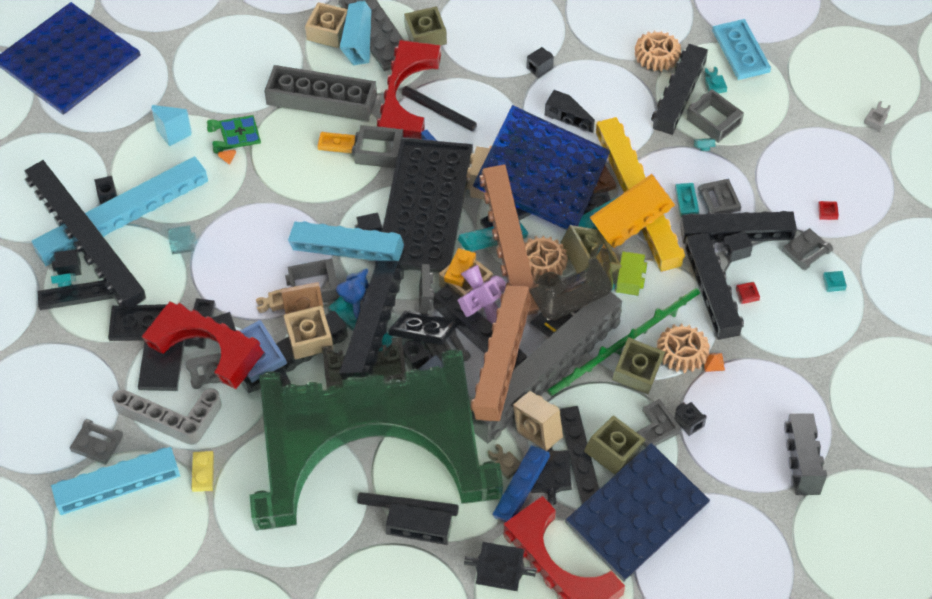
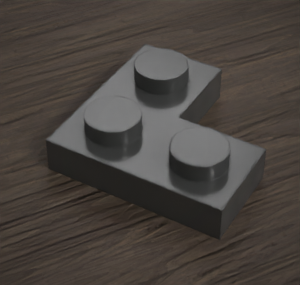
M660 399L643 407L642 412L651 424L638 430L637 433L646 439L643 444L645 448L650 443L657 446L681 433V427Z

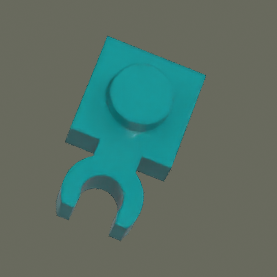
M714 66L713 72H709L705 68V84L708 91L713 89L718 94L727 92L728 87L723 75H717L718 68Z

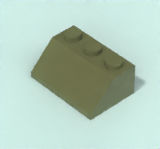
M572 225L568 227L560 243L563 244V249H566V254L581 279L596 281L621 268L622 265L599 230Z

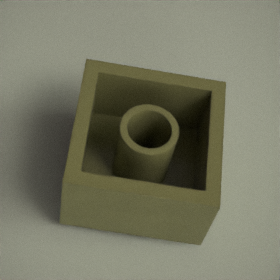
M437 6L404 13L405 30L411 42L447 45V30Z
M628 337L612 380L649 394L665 352Z
M613 415L590 437L584 452L616 475L638 455L646 439Z

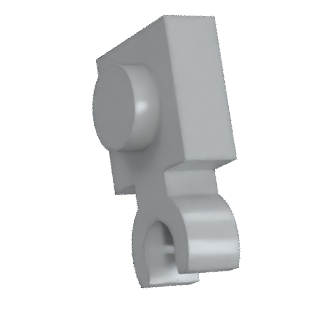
M883 101L878 102L876 109L871 108L863 124L880 131L888 118L891 105H888L887 108L881 107Z

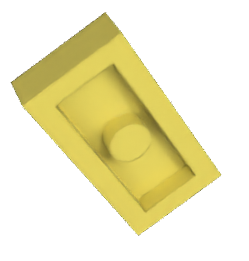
M193 452L192 491H213L214 452Z

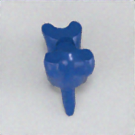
M367 268L358 273L349 274L346 277L347 281L339 284L336 288L338 295L345 302L353 305V313L356 319H358L360 313V302L363 300L366 289L369 286L366 278L369 272Z

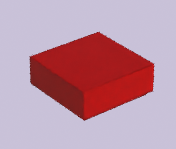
M837 201L818 202L819 220H838Z
M755 282L736 285L735 289L741 304L760 301V295Z

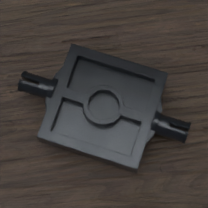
M551 447L547 450L550 457L531 489V493L548 494V502L552 505V498L553 505L557 504L556 493L572 490L569 450L554 451Z
M482 542L481 553L478 558L465 556L464 559L473 561H464V565L476 566V584L517 592L522 576L535 577L536 573L528 571L536 572L537 568L524 566L525 549L489 542Z

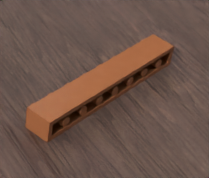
M500 165L484 168L479 179L481 187L484 186L486 192L484 193L485 204H489L488 218L494 225V229H492L493 239L497 240L499 246L496 247L498 258H501L503 263L501 265L502 276H506V286L529 287L532 301L528 315L538 314L540 306L506 166Z
M506 286L504 294H501V306L497 308L496 323H493V334L488 340L489 349L484 354V366L480 369L479 373L480 381L475 386V399L471 400V411H474L476 420L500 421L532 301L530 290L527 286Z

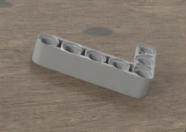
M215 388L204 390L187 416L124 389L117 390L112 395V401L119 414L189 445H195L202 439L222 407L220 394Z

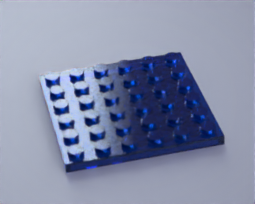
M70 2L0 53V68L64 115L136 60L141 54L140 50Z
M512 105L473 183V187L485 192L484 186L481 187L479 179L483 169L505 165L515 206L567 230L570 225H579L610 154V150Z

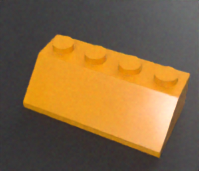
M651 173L592 215L590 219L606 241L615 248L622 245L631 236L639 233L648 224L653 223L662 214L669 212L675 204L663 186Z

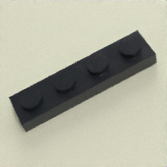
M104 280L37 291L40 311L114 299L115 296L113 292L109 293L104 286Z

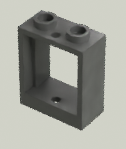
M712 89L708 93H704L698 101L689 105L686 120L719 143L742 124L744 112ZM710 105L727 117L718 126L700 114Z
M361 125L359 132H356L355 135L356 146L352 148L355 164L395 168L401 138H404L403 129ZM364 139L393 142L391 153L362 150Z
M332 258L287 267L288 274L285 275L287 286L295 287V280L327 274L330 288L321 290L323 303L335 301L340 297L336 290L338 282Z

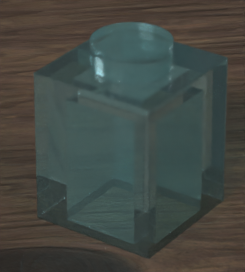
M190 225L168 229L172 255L194 251V244L197 243L196 233H192Z

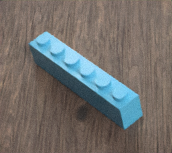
M295 221L288 238L292 249L295 251L372 261H399L404 247L400 234L394 232L384 233L377 230L368 231L360 228L352 229L343 226L312 224L306 221Z
M168 447L160 448L150 454L139 455L137 458L128 461H120L109 467L99 468L97 471L88 474H80L69 480H61L51 485L57 509L60 515H64L181 476L172 448Z

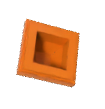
M236 150L219 152L218 156L230 165Z
M709 353V356L706 357V363H704L705 372L725 371L722 353Z

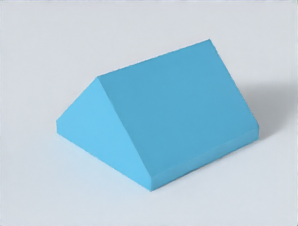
M152 105L151 109L156 129L169 146L191 136L192 129L187 109Z

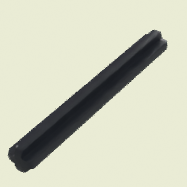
M405 86L402 89V95L470 131L476 129L477 122L409 86Z
M359 492L357 496V503L360 505L390 508L391 503H404L410 507L417 508L421 506L433 511L444 510L455 517L459 512V505L365 492Z

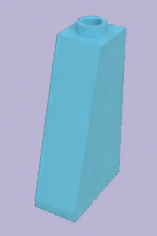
M357 1L348 6L340 49L353 66L370 63L371 9L365 1Z

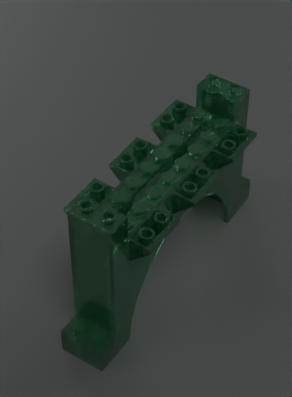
M450 349L443 352L442 368L435 366L421 371L419 369H412L404 373L405 380L392 379L386 383L384 382V375L371 374L364 378L349 377L347 380H342L343 388L330 387L327 390H323L322 383L308 382L305 385L299 386L289 384L283 387L280 373L273 371L259 375L270 492L260 490L254 492V494H249L251 519L256 531L297 526V508L300 494L314 468L327 455L339 447L370 437L402 439L430 452L446 467L452 476L460 495L461 504L499 500L503 496L504 486L500 463L488 461L484 462L483 465H479L462 350Z

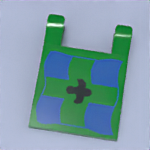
M254 115L220 121L210 119L206 122L208 132L211 133L220 129L223 141L217 140L212 142L215 154L226 149L261 144Z

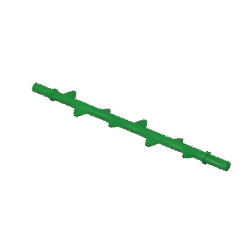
M694 288L683 297L680 296L677 301L664 310L656 308L651 319L638 328L631 329L629 334L609 348L601 346L596 357L580 368L576 367L567 377H563L561 381L547 390L548 394L553 396L563 388L570 386V383L586 372H591L593 367L612 354L621 355L628 337L635 339L641 334H646L651 327L667 316L676 317L680 307L687 305V302L700 294L699 289Z

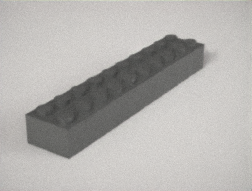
M604 287L513 370L500 421L476 420L474 411L470 409V430L487 444L492 440L498 439L502 431L506 427L512 426L515 422L514 403L529 391L542 397L543 393L555 385L560 377L563 378L573 365H577L586 353H590L594 349L595 344L603 341L609 331L619 326L621 323L622 300Z

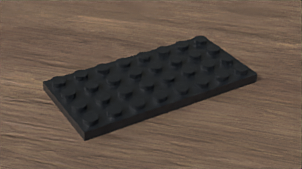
M401 138L382 232H394L400 234L404 247L399 259L401 268L421 271L423 264L430 265V272L440 273L451 264L454 257L468 181L467 171L471 165L470 158L471 153H473V144Z

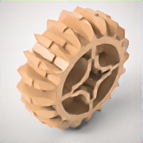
M654 30L653 33L648 31L646 35L642 34L641 38H638L634 49L637 63H641V67L646 66L647 70L653 69L654 72L655 70L662 72L663 69L668 71L669 68H674L681 56V44H679L678 39H675L674 35L669 36L668 32L663 33L662 30L660 32Z
M543 235L541 238L535 236L534 240L529 238L527 242H524L533 282L536 279H539L541 283L544 279L549 282L551 278L556 280L558 275L562 276L563 271L567 267L568 257L566 249H563L564 246L559 244L558 239L553 241L551 236L547 239Z
M682 323L679 327L673 324L672 329L667 327L657 340V349L665 352L662 360L663 365L668 364L669 370L675 368L676 373L679 370H683L685 374L687 369L691 372L695 368L700 369L701 365L706 363V357L709 356L710 345L707 337H704L703 331L698 332L697 327L692 329L690 324L687 327H684Z

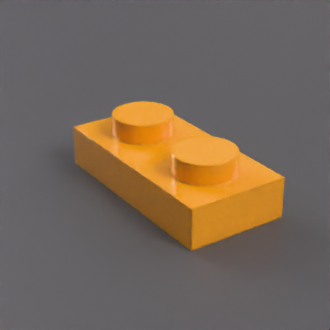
M321 132L317 145L318 150L352 153V148L356 144L355 135Z
M458 248L444 276V282L463 287L466 279L461 273L472 267L476 259V253Z

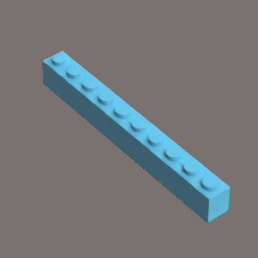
M194 156L85 214L102 236L105 237L114 230L122 228L124 225L139 219L141 216L156 210L175 198L188 193L198 186H202L208 182L206 170ZM62 226L31 241L35 252L45 267L52 264V261L55 260V252L76 249L73 245L74 241L72 238L69 240L66 237Z

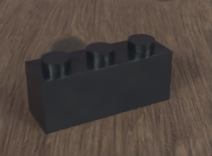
M391 503L385 525L386 535L448 545L453 523L452 514L444 510L433 511L421 506L416 508L404 503Z

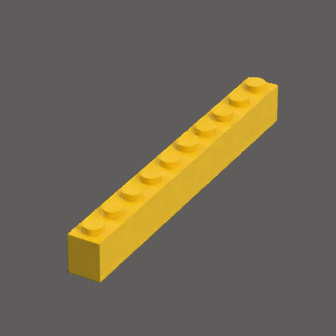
M617 117L596 122V135L621 189L625 193L646 178L642 163H639L637 160L635 149L633 150L631 147L629 136H626L624 133L623 124L619 122ZM662 214L653 223L641 229L660 272L681 267L683 258H685L683 248L678 245L677 235L671 230L669 219H666L664 214Z

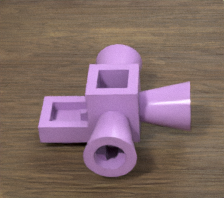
M475 265L461 273L473 289L457 301L466 317L483 307L487 320L493 324L494 322L496 323L497 308H499L494 301L501 297V294L505 291L506 284L499 276H493L484 283L479 266Z

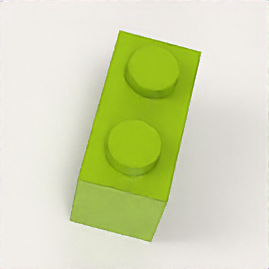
M622 251L620 263L622 266L619 269L616 293L639 296V291L644 289L645 283L642 273L646 274L648 263L644 262L645 254Z

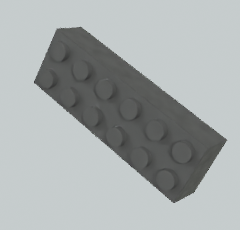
M274 65L264 93L266 105L369 122L377 97L376 81Z

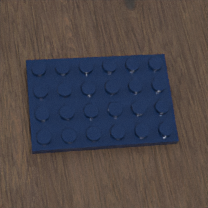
M650 443L567 517L565 523L625 582L710 502V499L659 449Z

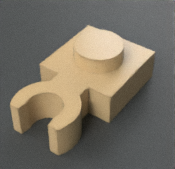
M281 289L269 292L267 298L259 297L255 299L258 305L263 304L257 307L259 313H265L269 308H271L272 312L284 309Z

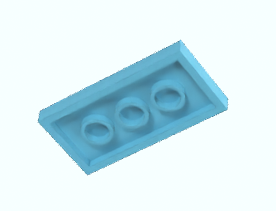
M745 19L713 26L712 32L738 80L771 72V66Z

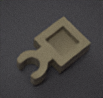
M496 444L495 449L498 453L495 454L488 450V457L496 461L494 462V467L508 480L514 476L521 462L510 451L504 454L502 446Z

